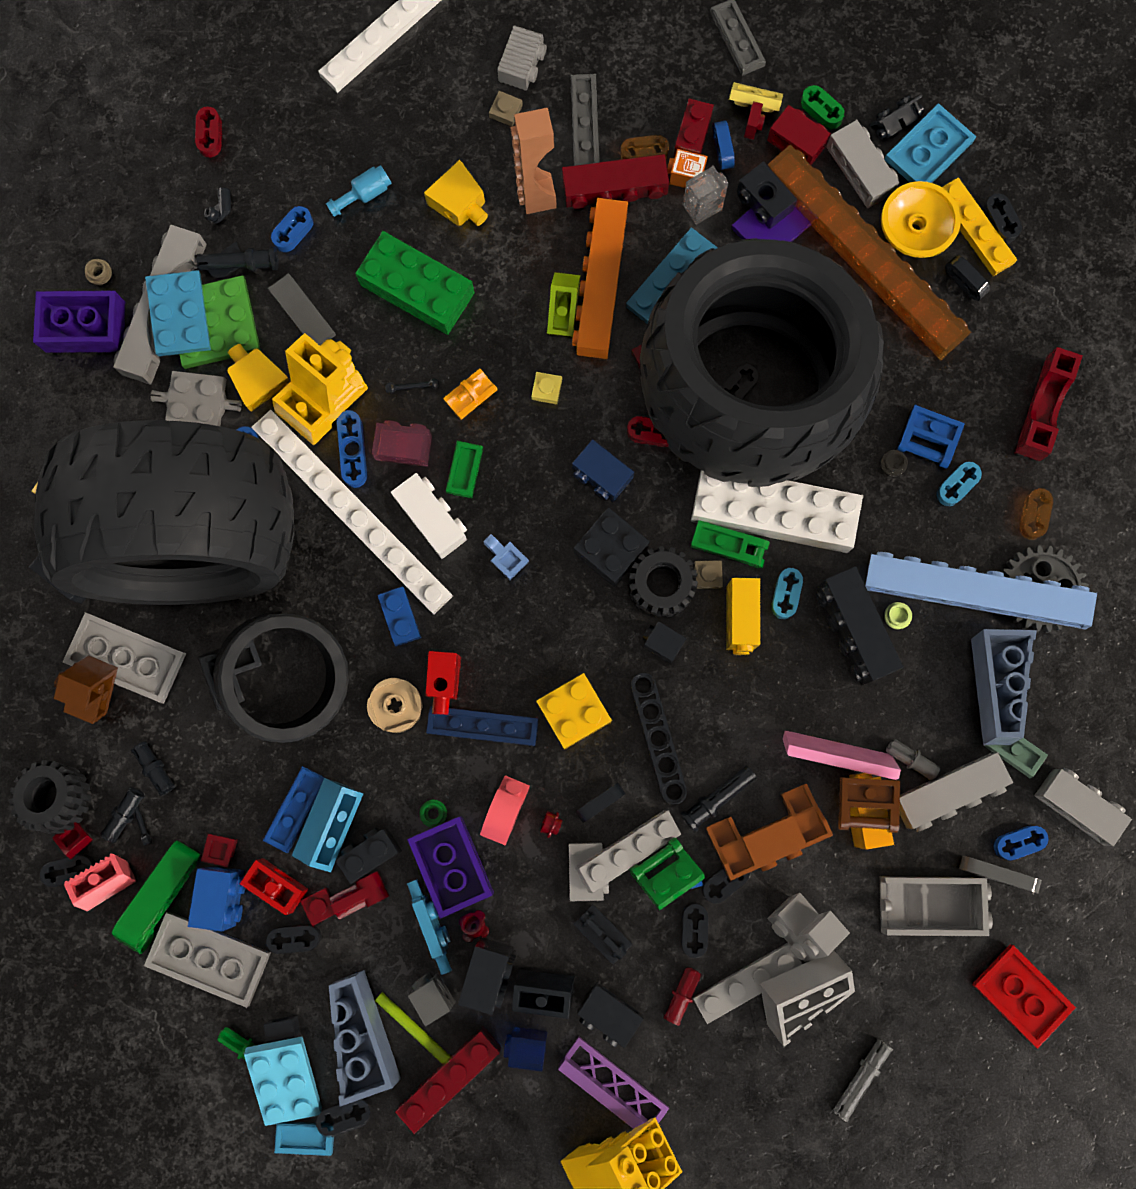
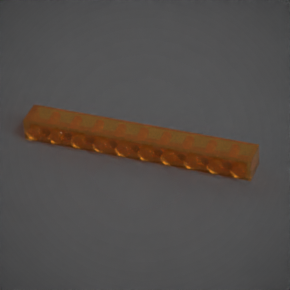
M789 145L767 165L798 199L795 207L810 222V225L940 360H943L971 333L966 322L959 317L957 318L951 312L947 302L939 299L932 292L930 285L914 273L912 266L897 256L893 246L884 242L878 236L876 229L860 217L858 210L843 200L839 190L831 187L824 180L822 173L806 161L801 151L795 150Z

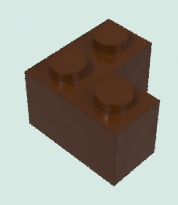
M88 655L81 661L74 663L73 666L58 674L54 682L56 687L54 699L65 703L63 712L94 724L107 714L118 667Z

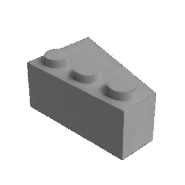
M834 950L826 957L811 960L760 984L767 1025L783 1047L791 1042L789 1037L801 1027L806 1030L812 1026L810 1020L824 1010L827 1014L855 992L852 970Z

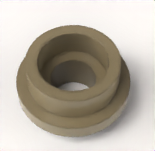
M93 259L86 264L85 276L90 283L103 285L111 278L112 270L106 261ZM103 270L99 276H96L97 271Z

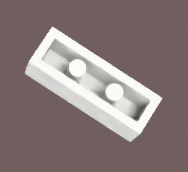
M415 473L391 491V494L437 554L443 559L467 540L464 534L467 529L458 518L453 520L447 513L451 509L442 497L438 500L432 493L435 488L426 477L421 479Z

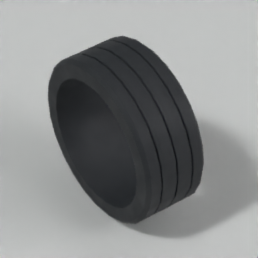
M283 612L262 614L248 619L236 627L222 643L216 656L213 671L214 690L220 706L228 717L248 734L264 741L278 743L302 740L316 734L327 726L341 708L346 697L349 681L347 660L342 647L333 634L320 623L305 616ZM276 628H293L306 634L320 649L326 666L324 690L313 708L302 717L293 721L272 724L251 718L238 703L234 692L233 673L235 663L245 646L259 634Z

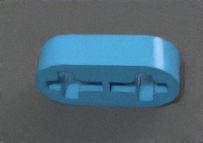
M965 462L960 465L938 488L936 494L938 501L944 506H953L958 503L981 479L982 472L980 467L974 462ZM971 470V478L967 479L964 483L960 481L965 472ZM955 485L958 489L953 493L954 497L948 499L945 496L946 490L951 489Z
M787 568L778 576L771 610L779 619H788L797 610L803 584L802 574L797 569ZM789 574L793 575V580L797 581V584L791 586L790 592L786 591L787 582L783 581V578H787ZM788 596L787 605L791 607V610L781 613V608L777 607V604H781L784 597Z

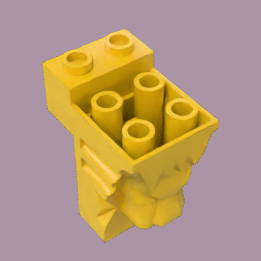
M304 333L285 351L291 382L273 397L272 401L275 413L312 445H315L332 429V423L339 415L368 389V386L364 383L360 373L355 370L354 364L351 362V349L344 343L327 339L321 345H318Z
M656 1117L635 1127L629 1133L626 1131L622 1132L615 1139L609 1137L600 1145L588 1143L578 1146L560 1161L573 1189H665L682 1173Z

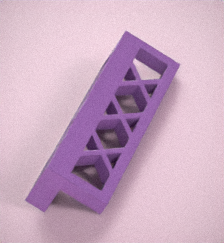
M578 1036L559 1062V1071L633 1129L648 1121L641 1114L640 1104L652 1102L660 1108L655 1115L658 1124L669 1110V1106L580 1036ZM579 1046L590 1053L591 1064L578 1065L571 1059ZM593 1056L596 1059H598L600 1063H594ZM608 1067L612 1070L613 1082L601 1083L598 1081L595 1068ZM585 1069H592V1075ZM616 1074L623 1080L616 1081ZM631 1085L635 1089L636 1099L627 1101L621 1099L618 1096L617 1086ZM613 1086H614L615 1093L612 1092V1091H611L609 1088H607V1087H613ZM638 1092H640L646 1098L639 1099ZM635 1104H637V1110H638V1111H636V1110H635L633 1107H631L630 1105H635Z

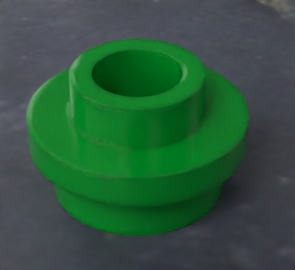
M429 800L420 809V819L428 827H437L443 824L447 818L446 806L441 801ZM432 808H436L439 812L436 819H432L429 816V811Z

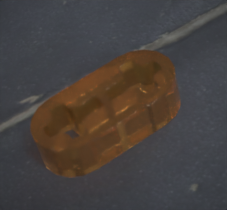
M661 135L629 138L621 145L622 160L665 154L666 159L669 152V142ZM654 145H659L660 153H656ZM629 148H634V151H636L634 156H631L630 152H628Z
M1036 489L1029 493L1025 499L1020 531L1027 539L1035 540L1047 532L1053 506V497L1046 489ZM1038 496H1041L1040 499L1042 502H1045V504L1040 506L1038 508V511H1036L1038 504L1036 501H1033V499H1035ZM1035 517H1037L1035 525L1039 527V530L1033 533L1032 527H1029L1028 524L1032 523Z

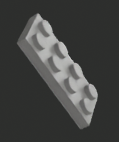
M85 612L63 663L73 666L74 663L81 661L88 655L118 667L114 684L157 702L164 703L186 653Z
M166 912L144 966L246 1008L249 1007L271 952L219 931L188 927L189 919L172 912Z

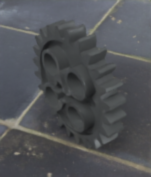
M1038 545L1034 548V553L1030 547L1026 548L1024 555L1018 552L1014 555L1015 561L1010 559L1006 562L1010 569L1000 571L1007 578L1015 579V576H1024V573H1026L1028 577L1032 578V582L1043 584V581L1048 580L1062 582L1066 588L1072 589L1073 585L1089 587V584L1081 583L1080 580L1086 576V573L1078 574L1076 571L1081 564L1078 563L1072 566L1070 562L1073 556L1070 555L1065 559L1062 558V549L1053 554L1052 546L1047 547L1043 552L1041 545ZM1036 565H1041L1045 569L1044 577L1037 574ZM1014 617L1013 623L1023 621L1022 629H1027L1032 625V629L1037 630L1036 632H1039L1041 627L1044 633L1051 632L1052 627L1055 631L1062 630V625L1019 617Z

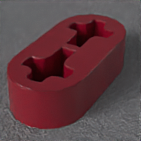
M207 106L201 108L196 114L195 143L200 153L208 158L215 157L221 151L222 121L216 109ZM212 116L213 119L210 120V128H208L205 121H208V117ZM209 136L212 143L209 145V148H205L204 145L208 143Z
M636 416L629 421L627 435L632 441L668 447L667 440L661 439V434L653 433V431H659L654 428L650 418ZM637 424H642V429L650 430V432L642 431L641 435H636V431L631 428H636Z

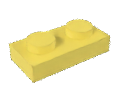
M734 82L729 100H733L736 105L748 107L749 104L752 105L753 101L762 103L761 111L772 113L774 110H780L783 94Z

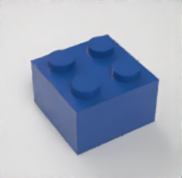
M217 866L197 869L188 927L224 931L236 926V922L241 920L243 911L242 905L239 904L241 894L245 893L246 888L240 885V882L244 878L245 870Z

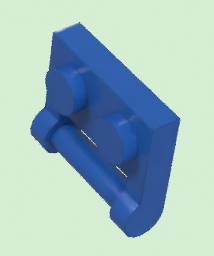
M914 405L896 450L903 453L905 451L937 462L940 467L947 469L965 423ZM914 435L946 447L945 451L941 453L910 441L911 436Z

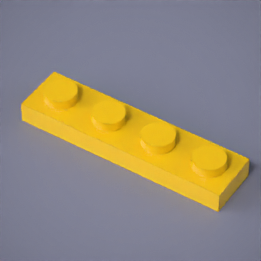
M956 178L942 188L950 193L958 205L961 217L959 230L991 275L995 276L1013 265L1017 258L961 180Z

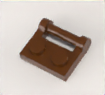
M840 778L839 830H849V827L886 829L888 833H898L900 781ZM850 807L888 809V817L850 816Z

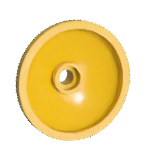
M923 181L907 183L893 191L886 200L881 214L882 230L889 243L901 253L918 258L935 256L946 250L955 240L961 223L958 205L950 193L936 184ZM916 224L920 227V229L916 230L913 228L912 225Z

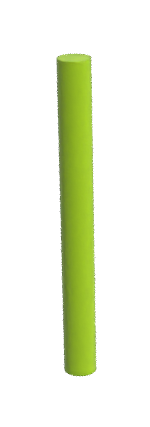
M383 992L376 998L375 1001L440 1063L443 1064L450 1058V1055Z

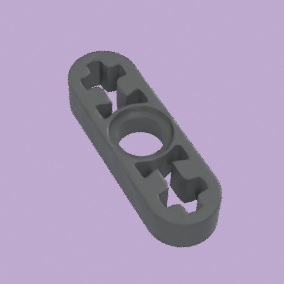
M962 856L959 867L960 870L1037 894L1039 893L1042 881L967 856Z

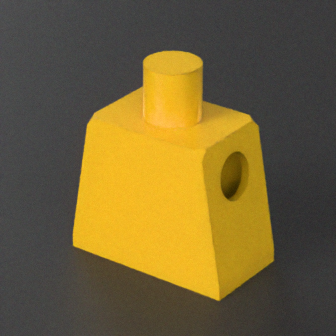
M460 160L424 192L427 204L458 226L464 224L469 218L477 226H480L488 217V214L481 208L485 203L484 192Z
M237 344L228 351L235 364L230 366L227 371L242 401L251 412L281 391L290 382L288 377L258 348L248 354L241 344Z

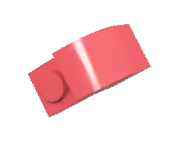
M504 776L488 810L480 835L506 845L530 786Z

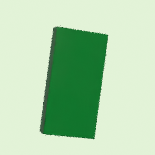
M457 441L446 493L467 498L473 497L483 446Z

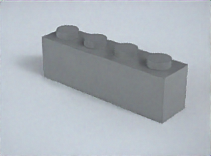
M989 753L932 781H928L900 794L899 814L907 829L916 828L917 832L931 827V821L941 817L942 820L955 816L957 814L956 809L962 806H966L968 809L982 803L980 798L988 794L991 797H995L1006 792L1005 787L1012 784L1013 781L999 753Z

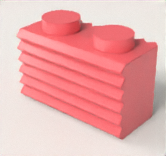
M110 854L109 857H105L104 860H100L99 863H95L94 866H90L89 869H85L84 872H80L79 875H75L74 878L65 881L64 886L72 904L77 908L79 907V909L89 911L135 883L136 878L128 861L115 854Z

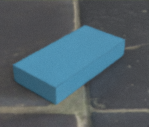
M277 1123L274 1153L331 1156L333 1154L334 1137H323L319 1133L316 1123ZM334 1123L321 1124V1127H327L328 1131L334 1130Z

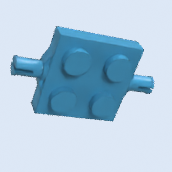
M417 879L407 883L413 899L412 906L432 959H436L441 975L452 971L446 956V950L449 948L448 943L451 940L446 927H441L439 924V915L433 901L430 900L429 895L426 897L423 895Z

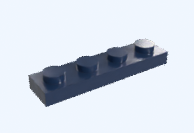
M430 706L427 734L529 746L536 745L538 718L449 708L448 715L432 714L433 706Z

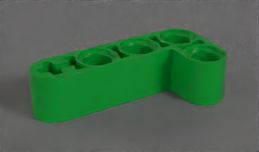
M175 841L116 923L112 931L114 938L137 953L142 954L155 936L154 927L188 880L202 855L180 841Z

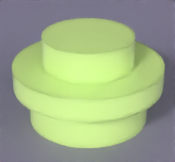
M896 602L886 608L884 619L891 628L903 629L910 624L912 612L906 604Z

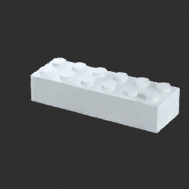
M701 470L691 522L698 523V520L734 531L848 553L854 548L863 495L788 480L766 487H749L745 483L716 480L705 475L704 471Z

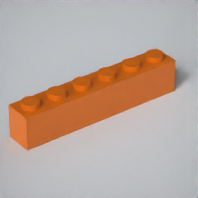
M597 198L596 207H591L589 223H594L593 232L588 231L586 247L590 248L589 256H584L583 272H587L586 281L581 280L579 296L583 297V305H577L576 321H580L579 330H574L572 346H577V355L608 359L627 219V201Z

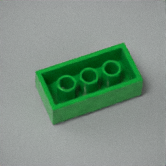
M382 231L355 273L360 286L446 335H449L475 293L471 280L385 231Z

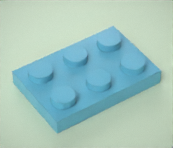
M303 1037L246 1047L244 1056L265 1126L317 1116L321 1113L322 1105Z

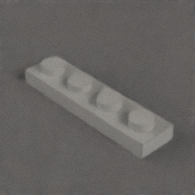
M664 810L575 869L588 893H593L668 844L667 842L672 838L680 836L681 833L669 810Z
M786 943L693 996V999L708 1024L761 994V983L802 965V963L792 953L791 945Z

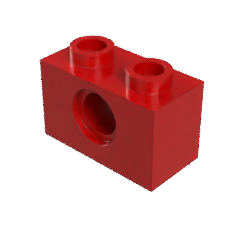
M264 858L255 860L240 882V885L284 915L293 913L308 891V888Z

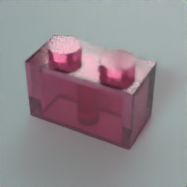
M384 421V424L376 423L372 455L378 461L428 467L432 435L430 430L426 429V426L420 424H411L410 427L400 426V423L395 421Z

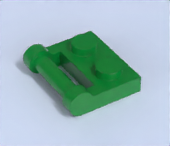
M675 837L667 842L668 845L646 861L640 865L636 864L629 869L633 878L659 910L705 879L702 870ZM675 855L678 860L648 880L645 874L671 856Z

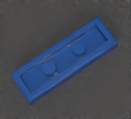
M301 767L263 839L264 842L285 853L290 852L309 816L325 777L306 767Z

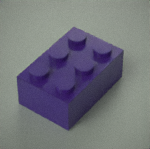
M36 291L33 342L46 353L117 352L121 349L124 341L126 302L116 291Z
M462 816L407 839L439 918H443L494 894Z

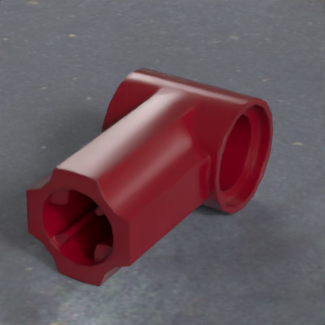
M378 871L355 882L356 885L344 889L329 898L333 912L338 919L365 906L368 908L389 897Z

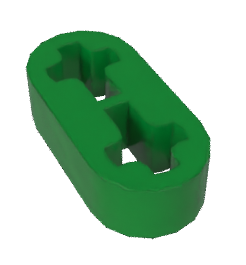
M809 86L804 90L801 98L802 108L826 129H836L839 127L845 113L841 104L819 86ZM816 96L818 98L817 101H808L809 97L813 98ZM834 112L836 114V118L832 117L831 119H829L827 115H831Z

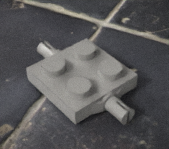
M172 371L168 392L155 390L151 392L153 395L151 396L152 402L166 403V421L196 422L220 426L225 410L240 412L241 407L239 406H242L241 400H229L226 398L225 388L227 379L221 376Z

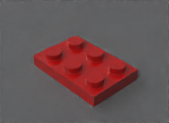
M1011 944L972 984L1037 1049L1076 1008Z

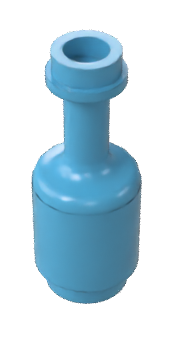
M381 165L377 168L373 166L351 181V191L335 201L332 198L329 199L330 201L326 205L335 217L338 214L341 215V209L357 199L363 203L369 202L386 191L387 186L392 183Z

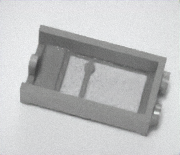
M879 876L881 933L885 935L989 936V929L992 928L993 919L991 912H988V900H991L992 892L990 884L987 883V878Z

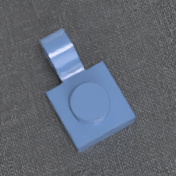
M492 534L483 541L484 545L496 555L491 562L509 580L529 562L511 542L504 547Z

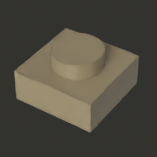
M499 91L489 111V118L513 126L515 123L514 114L520 112L523 106L522 100Z
M695 561L694 570L696 569V581H698L696 589H722V561Z

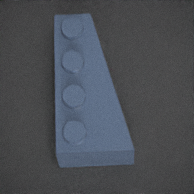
M983 629L971 639L983 745H1011L1024 738L1028 706L1026 697L1031 682L1029 672L1034 656L1032 646L1033 641L1036 639L1037 630Z
M365 970L338 979L329 985L332 1024H334L335 1030L334 1051L337 1052L338 1063L336 1073L340 1086L339 1106H343L391 1089L399 1082L401 1077Z

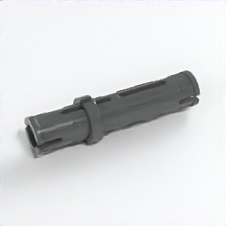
M877 1038L866 1059H861L859 1063L861 1067L835 1108L832 1109V1112L836 1115L838 1114V1117L842 1120L849 1121L850 1116L874 1078L881 1075V1067L891 1051L894 1050L891 1046Z

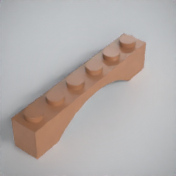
M548 108L514 114L515 126L510 127L519 205H525L526 214L555 209L556 195L551 173L537 167L541 159L554 148V133Z

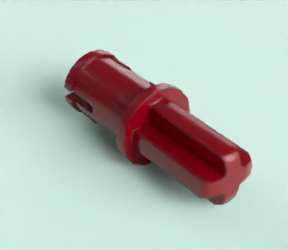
M687 967L676 991H672L674 996L663 1018L679 1026L681 1024L689 1002H693L691 997L701 977V973L697 970Z

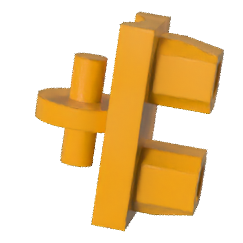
M478 369L443 399L462 420L496 392L497 387L486 377L481 369Z

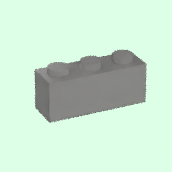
M858 120L831 134L826 148L867 209L889 197L896 190L899 184L894 169L889 168L884 160L882 151L874 146L870 140L868 130L862 127Z
M1067 768L1052 769L1034 796L1103 846L1114 847L1132 820L1124 814L1126 810L1113 801L1108 802L1101 797L1102 792L1088 784L1087 786L1078 781L1079 776Z

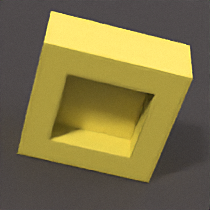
M536 372L531 396L532 400L558 404L562 376Z

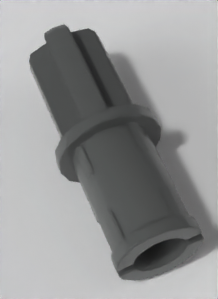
M896 739L891 740L886 748V752L906 764L907 769L910 770L912 768L930 781L934 780L940 771V766L922 756L921 751H914Z

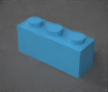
M324 778L292 856L310 867L331 872L363 793L344 784Z

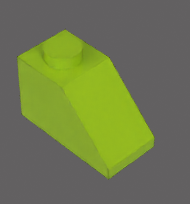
M554 273L550 293L548 334L573 337L580 275Z

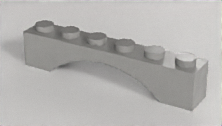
M170 225L168 232L162 237L160 252L153 259L150 276L190 272L198 268L197 254H203L207 245L201 235ZM145 281L140 302L133 309L132 322L124 331V341L121 349L114 356L113 367L123 376L151 385L158 369L160 358L155 352Z

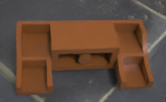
M807 784L780 794L789 813L788 816L743 836H740L731 816L705 827L729 880H734L758 868H761L762 872L777 866V860L786 857L787 860L794 859L803 854L802 849L833 836L827 820L819 809Z

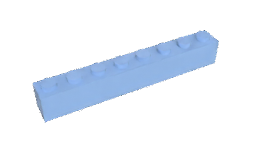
M877 552V555L871 554L865 583L867 591L1087 629L1092 626L1097 593L1089 592V588L1085 586L1073 585L1072 589L1060 587L1061 583L1046 580L1041 584L1032 582V578L1027 576H1015V579L1004 577V573L998 571H987V574L978 573L976 568L959 566V569L949 568L947 563L932 561L931 564L920 563L921 559L906 556L902 560L893 558V554L887 552Z

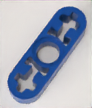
M347 410L342 412L337 418L341 475L348 486L357 488L362 486L367 480L363 425L356 412ZM348 418H352L353 422H356V424L352 425L354 436H349L346 425H343L348 422ZM352 442L359 445L358 453L353 456L347 455L345 453L346 445ZM350 462H355L356 470L358 473H361V475L356 477L355 481L348 476V474L352 473Z

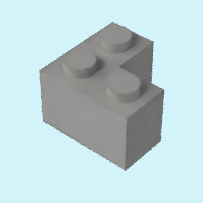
M801 893L789 896L767 918L773 924L772 929L774 932L784 938L791 945L792 953L804 962L828 956L850 934L831 911L818 914Z

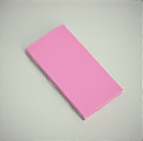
M784 731L783 743L788 756L894 780L899 779L901 769L890 754Z

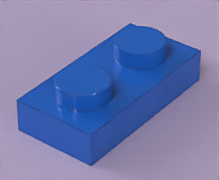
M400 587L378 595L394 645L397 647L421 638L405 588Z

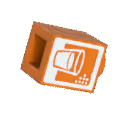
M677 149L675 158H670L667 172L671 174L669 184L699 191L708 156Z

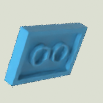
M938 103L886 155L884 160L910 183L917 181L933 183L974 142L976 136Z
M190 271L146 276L156 355L166 356L211 350L200 272Z

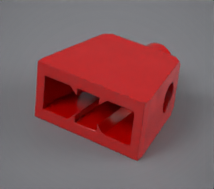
M429 651L426 696L433 698L432 714L448 715L450 699L457 700L461 657L457 653ZM446 680L447 688L444 691H439V683Z

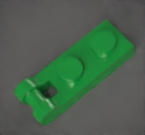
M698 520L691 548L742 562L755 568H763L765 561L763 555L768 550L770 542ZM747 545L754 547L752 555L745 553Z

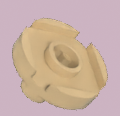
M389 678L379 682L374 687L367 702V711L371 721L382 730L392 733L404 732L413 727L420 719L423 708L422 698L417 688L408 681L399 678ZM392 698L402 701V706L399 707V712L397 713L394 710H388V705L391 704Z

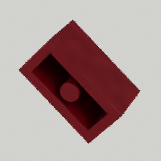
M693 99L688 100L675 145L674 158L677 149L697 154L702 153L712 117L713 104Z
M788 105L770 128L767 141L809 169L826 147L831 133L822 124L815 123L807 118L801 110L794 109Z

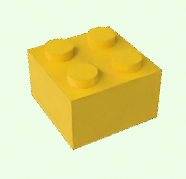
M584 673L537 700L540 709L564 750L612 722Z

